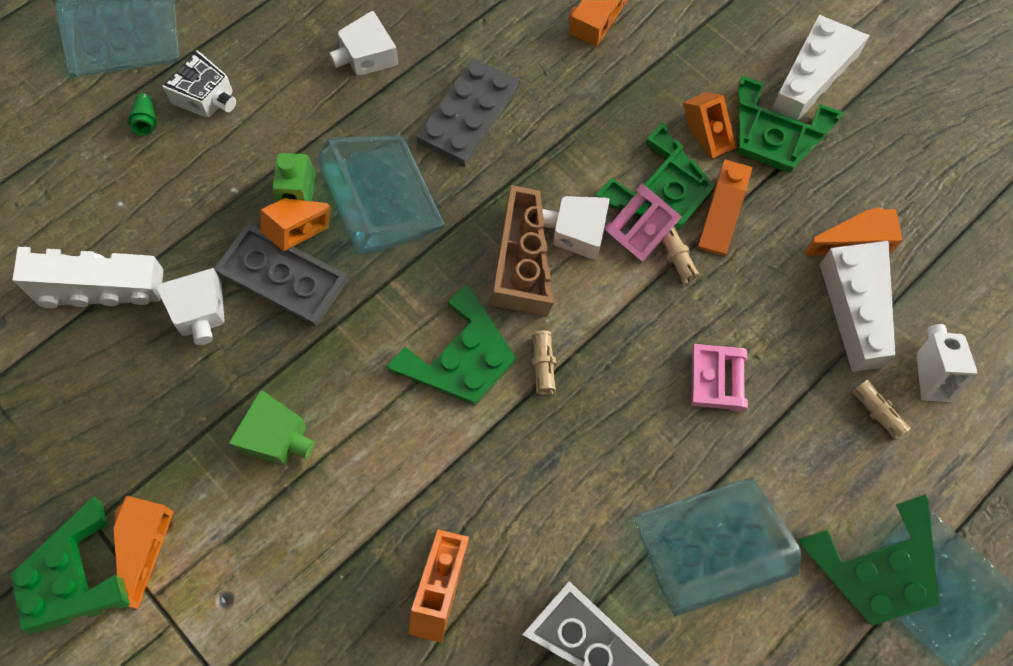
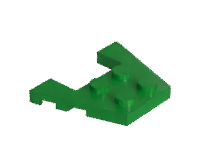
M742 75L738 83L737 154L791 173L839 122L843 112L819 104L811 125L757 106V101L765 83Z
M661 123L647 138L646 146L667 160L644 185L682 216L674 225L675 229L680 231L713 193L715 186L694 160L691 161L683 152L681 143L671 137L668 133V127ZM611 177L595 197L609 198L608 206L622 211L636 194ZM646 199L634 215L642 217L652 203Z
M465 284L449 300L448 305L469 323L467 327L431 365H427L405 346L387 365V370L392 374H400L410 378L415 383L428 385L438 389L443 394L476 406L514 365L516 357L470 286Z
M926 493L896 504L910 535V538L843 561L828 528L799 538L803 548L871 626L940 604L929 500Z
M96 497L91 498L11 573L20 628L29 635L69 624L71 619L84 615L93 617L102 614V610L112 607L121 609L130 605L124 580L116 574L92 589H88L78 542L108 525L103 504Z

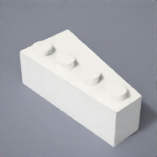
M819 15L771 111L798 121L816 102L818 97L827 91L836 78L840 77L847 67L859 57L870 35Z
M888 241L831 248L821 261L820 267L851 370L856 372L882 368L895 356Z
M18 247L12 281L43 308H56L58 305L86 307L88 304L116 306L119 303L130 302L137 305H146L149 302L161 300L156 285L162 283L163 268L154 256L112 253L110 258H105L91 251H81L80 256H68L61 254V249H47L46 254L31 253L30 247Z
M570 581L522 634L576 666H659Z

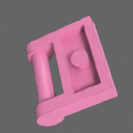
M641 183L636 189L638 191L612 223L609 221L604 229L643 262L682 216ZM646 199L652 203L650 208L625 235L621 231L623 226Z
M702 344L693 345L691 406L729 409L734 412L748 410V400L744 398L746 349ZM725 360L732 362V396H725Z

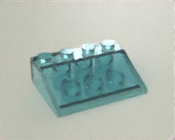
M56 0V15L70 77L179 62L174 0Z
M403 135L327 138L317 161L357 254L383 251L445 227L440 212Z
M753 477L634 515V521L659 587L674 617L799 575L801 549Z
M929 507L940 604L899 617L898 619L948 666H972L1013 629V581ZM902 519L874 550L910 538Z

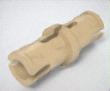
M674 226L662 239V243L668 253L666 256L668 261L674 264L682 283L687 284V279L692 282L700 276V273L689 256L690 250L688 246L683 245Z
M545 330L532 333L534 347L532 367L535 369L536 393L548 395L556 392L554 380L556 358L552 352L551 332Z
M868 379L852 391L870 412L869 416L873 420L876 418L894 440H897L911 429L891 407L893 405L890 400L886 401Z

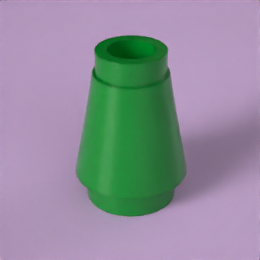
M147 94L135 96L127 119L130 130L140 136L150 135L157 126L152 98Z

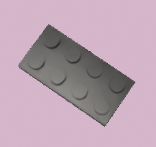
M472 58L417 135V143L466 166L519 88L520 80Z
M249 223L246 224L214 268L217 275L315 327L318 326L349 280L347 274L295 247H291L283 252L262 234L260 229Z

